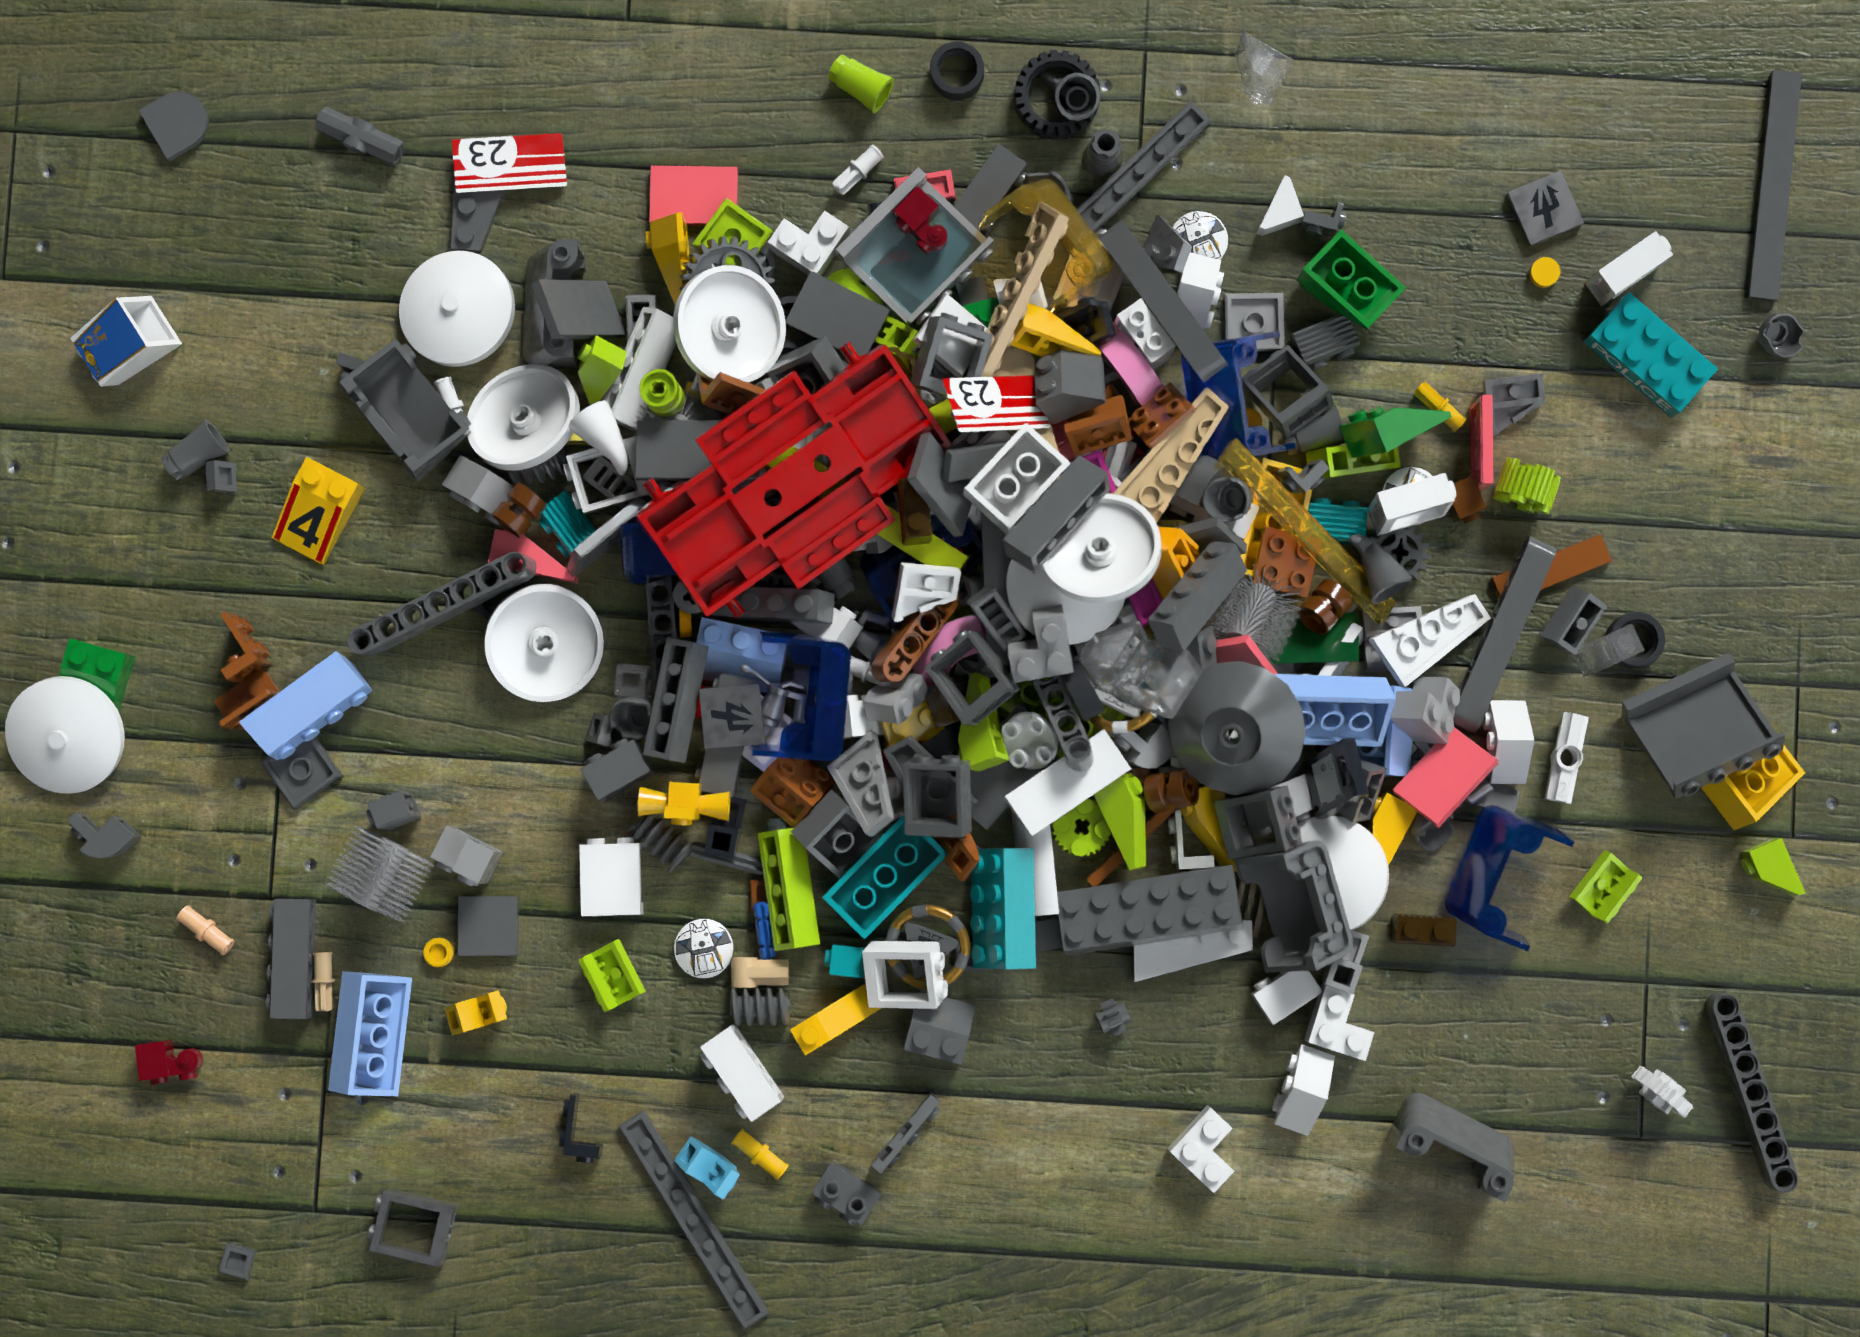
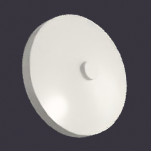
M468 251L445 252L421 264L407 280L399 303L400 324L405 337L412 347L428 360L451 367L477 363L496 351L506 339L513 324L515 314L514 294L504 273L487 258Z
M724 265L705 270L697 274L685 285L675 305L673 328L677 346L688 365L700 376L711 382L719 372L745 382L754 381L767 373L781 354L786 335V322L781 302L772 287L762 277L749 269Z
M528 364L509 369L488 382L471 404L467 416L472 423L469 426L471 433L467 435L469 443L477 455L494 468L516 471L537 466L559 452L571 438L573 432L569 430L568 425L580 413L577 392L564 374L550 366Z
M1106 493L1047 559L1042 568L1049 582L1062 594L1085 603H1110L1118 601L1140 590L1154 575L1161 558L1160 532L1154 518L1142 505L1127 497Z
M1011 559L1008 567L1006 593L1009 605L1019 623L1034 636L1036 634L1032 610L1062 605L1069 645L1088 641L1104 632L1115 621L1124 604L1125 598L1110 603H1085L1077 601L1058 591L1047 579L1042 566L1034 574Z
M552 584L530 585L508 595L499 603L490 616L484 637L487 662L495 678L504 688L516 696L536 702L561 700L582 689L596 673L601 662L604 645L602 628L591 606L575 592Z
M51 677L28 687L13 702L5 723L6 744L16 767L31 782L52 792L71 794L95 787L115 770L123 754L125 742L124 727L117 708L99 688L75 677Z
M1330 816L1325 819L1313 817L1298 823L1302 842L1318 840L1326 845L1350 930L1359 928L1374 916L1382 905L1387 893L1389 867L1382 846L1365 827L1356 822L1352 823L1344 817Z

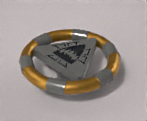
M924 904L912 906L904 910L893 920L889 926L885 941H897L901 928L904 925L907 941L939 942L940 952L944 953V957L960 945V951L954 967L943 975V980H946L949 985L960 977L966 969L970 958V940L966 928L956 915L943 907ZM929 915L941 918L957 934L958 939L915 924L909 920ZM887 959L891 969L902 981L919 989H927L926 979L920 978L925 973L924 960L911 959L913 975L899 959Z

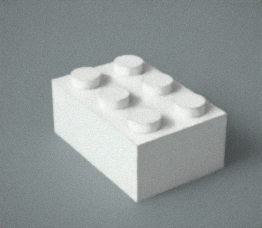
M1025 423L965 487L963 495L1006 534L1010 527L1018 524L1027 508L1037 503L1042 494L1056 482L1071 463L1031 426Z
M735 1023L700 1047L703 1051L700 1057L709 1069L715 1068L720 1076L717 1082L726 1094L732 1093L737 1101L734 1107L743 1119L748 1117L751 1122L780 1103L784 1098V1095Z

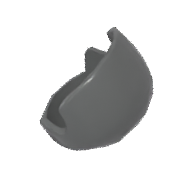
M1775 313L1762 323L1759 330V341L1763 350L1777 358H1790L1797 355L1804 348L1801 344V338L1805 331L1794 316L1789 313Z
M1222 477L1211 481L1205 488L1202 503L1205 512L1211 518L1218 517L1223 522H1231L1243 518L1251 508L1252 495L1248 485L1240 479Z
M629 696L618 701L609 712L610 727L616 728L621 733L623 739L642 740L646 738L653 708L652 704L646 699L637 696Z
M1418 812L1411 824V835L1423 850L1429 852L1436 850L1446 843L1453 834L1454 827L1450 822V818L1453 819L1454 817L1451 814L1438 828Z

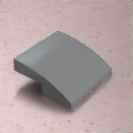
M1421 606L1362 610L1366 672L1389 671L1368 639L1422 616Z

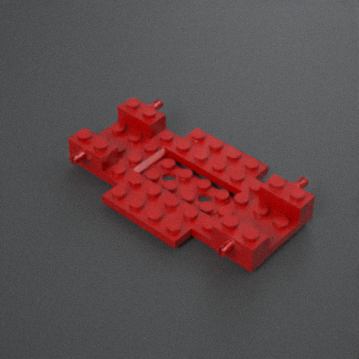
M850 341L842 345L839 349L849 363L842 372L831 378V382L812 395L797 373L792 371L694 439L711 465L689 481H683L669 491L662 492L654 478L649 479L648 482L643 484L653 500L645 509L634 516L651 541L655 542L703 615L708 617L726 604L734 618L739 617V613L743 614L745 610L735 597L780 565L796 589L807 584L896 521L880 498V495L897 484L899 479H904L909 475L922 434L930 432L943 450L952 445L886 345H879L869 353L860 356ZM828 422L832 426L749 485H746L736 494L732 493L731 490L736 485ZM820 454L826 455L830 460V466L825 472L817 471L813 465L814 459ZM858 467L861 469L854 476L763 538L762 535ZM770 489L777 490L781 495L780 503L774 507L768 506L764 501V495Z

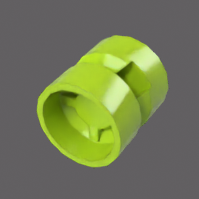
M663 369L651 370L644 375L640 381L639 391L640 396L650 410L660 417H670L677 414L684 406L685 394L675 377Z

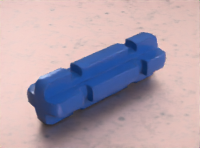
M757 902L753 906L754 917L757 918L755 919L757 942L760 945L758 948L759 957L762 960L773 959L776 952L774 951V944H772L773 937L768 903Z

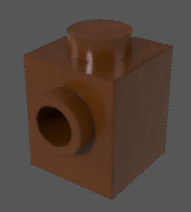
M1473 476L1453 483L1456 489V498H1454L1455 501L1449 508V512L1454 523L1463 520L1464 524L1481 518L1479 512L1487 507Z

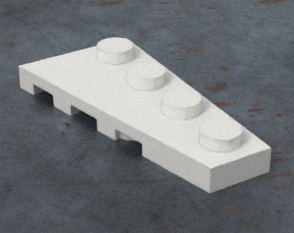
M1473 594L1368 640L1398 685L1406 687L1491 619L1477 596Z
M1242 920L1243 929L1133 946L1134 982L1253 950L1252 920Z

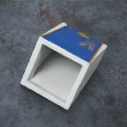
M152 296L115 298L70 338L76 347L77 353L84 359L91 370L92 377L101 387L121 384L182 344Z

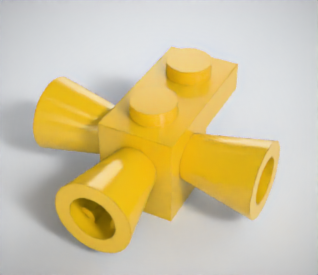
M669 782V793L640 787L638 816L664 813V818H671V824L692 825V820H700V814L728 821L730 814V792L701 796L702 784Z

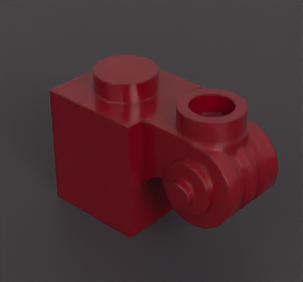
M917 186L894 209L893 214L896 219L894 224L905 235L911 233L918 240L915 244L927 255L931 251H941L947 245L948 234L946 229L941 225H933L932 227L929 225L939 213V205Z
M172 1039L135 1045L139 1081L149 1080L150 1085L167 1083L168 1077L179 1075V1081L198 1077L197 1070L203 1064V1055L199 1050L195 1048L182 1050L176 1058L174 1056Z

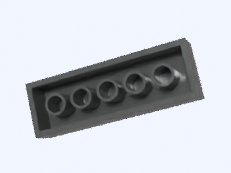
M1233 865L1057 892L1063 950L1067 956L1243 929Z

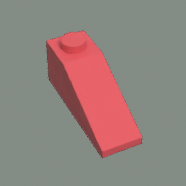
M504 528V531L495 529L488 563L508 553L519 552L534 559L537 567L535 576L578 584L579 578L573 577L564 566L525 535L522 538H518L506 528ZM522 560L516 563V572H521L523 569Z

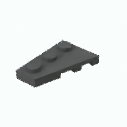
M454 181L452 251L482 253L494 223L495 214L500 202L502 203L505 190L457 193Z
M911 735L883 750L903 789V764L911 760L913 755L930 754ZM920 770L922 817L948 818L956 814V779L948 771ZM971 794L972 806L976 804L978 800Z
M930 1093L873 1159L872 1167L880 1174L886 1167L891 1169L901 1157L899 1151L906 1143L910 1146L921 1133L918 1128L925 1120L930 1123L939 1113L940 1109L937 1105L940 1103V1100L934 1094Z

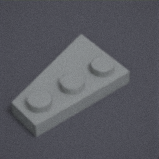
M871 730L827 766L863 831L870 837L874 836L894 819L878 735Z

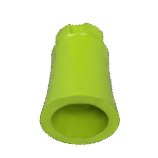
M843 54L833 62L828 75V79L836 83L837 87L860 101L874 114L883 107L895 83L893 77L877 72L853 58L849 59Z

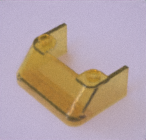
M1042 179L1019 187L984 212L978 226L983 230L1014 207L1024 215H1032L1039 201L1050 205L1069 218L1067 231L1063 238L1059 240L1073 257L1067 265L1066 272L1074 287L1051 303L1048 310L1055 314L1057 310L1063 309L1106 278L1113 268V258L1060 187L1050 179Z

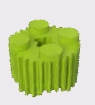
M1507 457L1498 478L1493 499L1509 504L1510 501L1518 503L1517 509L1523 512L1534 514V511L1548 515L1557 494L1561 477L1554 475L1555 470L1543 465L1536 464L1534 466L1526 463L1519 465L1520 459Z
M1090 798L1055 820L1053 826H1051L1054 829L1052 835H1055L1053 840L1058 841L1057 846H1062L1061 850H1067V854L1073 853V856L1079 857L1084 855L1090 856V853L1092 855L1096 854L1095 850L1100 851V846L1104 847L1106 845L1104 842L1109 841L1108 837L1111 835V830L1099 805H1096V800L1092 801ZM1077 819H1080L1081 822L1085 820L1088 823L1086 827L1088 833L1084 836L1082 832L1078 835L1074 832V829L1077 827L1075 824Z

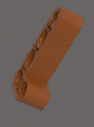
M958 593L956 600L946 603L942 607L938 604L931 610L923 613L917 611L907 615L871 665L872 675L877 681L897 682L907 675L957 608L959 603ZM922 616L925 617L927 622L925 629L920 624ZM905 639H907L910 644L908 652H906L903 647V642Z

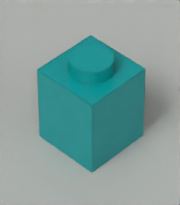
M833 944L832 950H826L824 967L830 968V975L865 978L862 955L865 947Z

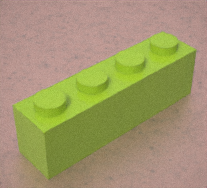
M794 828L757 833L774 951L820 944L807 849L791 833Z

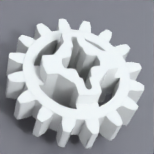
M1639 1066L1631 1076L1633 1080L1642 1086L1639 1094L1667 1115L1673 1110L1676 1114L1685 1118L1692 1110V1104L1683 1097L1686 1090L1664 1072L1657 1069L1652 1073L1643 1066Z

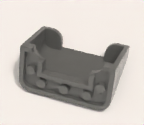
M557 240L532 254L527 261L522 345L523 358L527 364L546 365L555 369H579L580 360L577 359L579 353L573 351V339H552L550 337L531 283L539 279L571 280L572 275L576 271L586 270L587 255L578 240Z
M394 339L339 382L351 402L418 482L471 433L469 426L472 423L461 410L458 413L453 409L451 410L416 367L413 359L417 356L406 343L401 346Z
M1318 840L1302 842V844L1286 851L1233 859L1239 878L1247 884L1258 882L1274 936L1266 940L1261 949V958L1266 973L1317 971L1350 953L1353 946L1352 934L1329 852L1323 842Z
M1421 1093L1408 1095L1401 1105L1385 1142L1409 1155L1421 1156L1429 1150L1433 1140H1436L1474 1159L1471 1168L1480 1177L1478 1188L1506 1203L1514 1184V1144L1508 1136Z

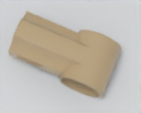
M731 957V987L752 988L757 987V985H789V959L762 960L757 959V957Z

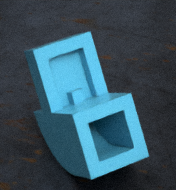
M690 1136L674 1160L685 1173L703 1182L714 1195L723 1200L728 1192L734 1188L736 1180L740 1176V1173L736 1170L737 1167L731 1161Z

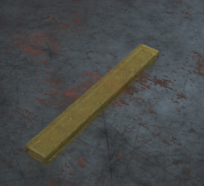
M1237 438L1230 441L1217 461L1234 478H1238L1248 485L1252 497L1337 583L1348 591L1351 598L1378 625L1385 622L1396 601L1390 597L1381 603L1372 604L1364 568Z

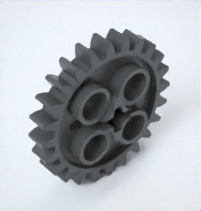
M725 236L719 237L718 244L714 239L707 240L708 248L704 244L698 245L697 248L700 255L695 252L690 253L689 257L693 263L687 262L683 264V267L689 273L680 275V278L688 283L697 274L713 268V262L716 264V267L724 266L725 260L729 256L734 260L735 266L753 271L768 284L774 282L773 278L766 277V273L772 268L762 266L766 256L759 258L755 256L758 252V247L747 250V240L742 241L738 246L737 237L730 238L728 243Z

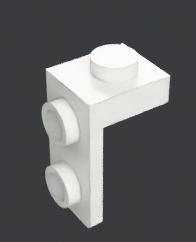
M1175 810L1173 816L1168 817L1169 834H1174L1175 846H1170L1171 864H1176V869H1190V871L1214 867V855L1184 857L1181 810Z

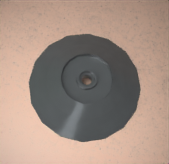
M1241 661L1212 664L1189 677L1174 697L1168 722L1172 749L1183 767L1186 768V772L1206 787L1232 795L1262 792L1284 780L1300 759L1306 735L1302 707L1288 684L1264 667ZM1233 729L1237 731L1238 737H1230L1228 730Z

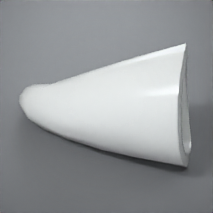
M607 401L594 403L582 410L570 421L568 425L569 430L607 457L616 468L618 474L624 475L628 467V458L616 419Z

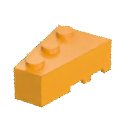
M1158 527L1162 547L1161 558L1152 578L1163 600L1201 554L1198 550L1199 546L1182 529Z

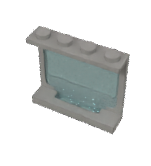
M918 167L835 250L836 256L896 315L913 328L916 324L921 326L927 321L931 315L930 310L940 302L943 296L947 294L951 296L952 292L950 290L957 283L962 285L973 274L971 269L978 262L983 264L994 253L992 250L994 240L990 236L986 239L927 181V174ZM917 186L939 205V213L929 223L930 227L941 225L948 234L945 248L941 251H931L928 255L915 244L918 240L911 233L905 235L894 224L896 221L893 214L894 209Z

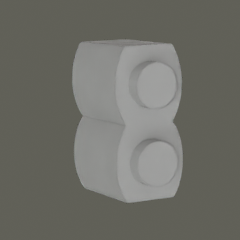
M907 673L900 681L880 682L878 686L873 687L863 701L867 719L895 724L904 722L912 713V709L919 706L925 700V695L928 693L924 675Z

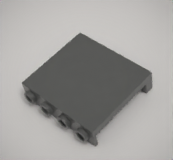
M1729 653L1622 702V717L1675 799L1683 795L1691 796L1701 787L1709 783H1719L1727 775L1738 770L1745 771L1752 767L1755 762L1764 758L1771 759L1783 750L1784 733L1777 734L1735 673V661Z

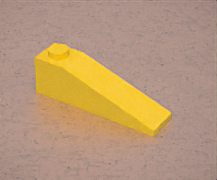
M682 212L651 221L650 231H646L647 249H652L675 305L681 293L680 287L687 284V281L680 278V275L689 273L683 267V264L690 263L688 227Z

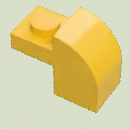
M499 990L444 1007L452 1036L507 1019L506 1002L500 996Z

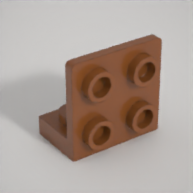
M719 372L712 382L696 373L702 404L727 414H732L766 390L722 372Z
M1170 382L1165 387L1159 389L1154 397L1143 407L1138 408L1128 419L1129 425L1151 449L1193 413L1195 408Z
M1122 395L1108 398L1105 404L1068 418V423L1064 424L1065 433L1075 457L1132 440L1125 401Z
M1264 527L1255 563V571L1252 576L1254 583H1257V575L1258 583L1260 578V583H1262L1263 579L1265 585L1271 579L1269 587L1274 583L1277 584L1273 587V590L1287 586L1288 588L1279 591L1286 594L1299 593L1285 597L1295 600L1308 598L1320 540L1272 527Z
M227 611L221 613L220 615L245 652L244 655L238 653L226 661L227 666L222 668L221 672L227 680L241 683L260 669L269 667L271 664L267 657L270 654L261 641H255L251 635L254 629L245 617L240 618L238 614L234 615Z
M260 669L214 700V703L224 716L218 722L221 728L235 731L237 729L239 731L245 730L240 721L280 692L266 669Z
M790 745L767 767L750 789V792L791 827L795 828L835 784V780L829 776L827 771L812 762L803 751L797 749L794 745Z

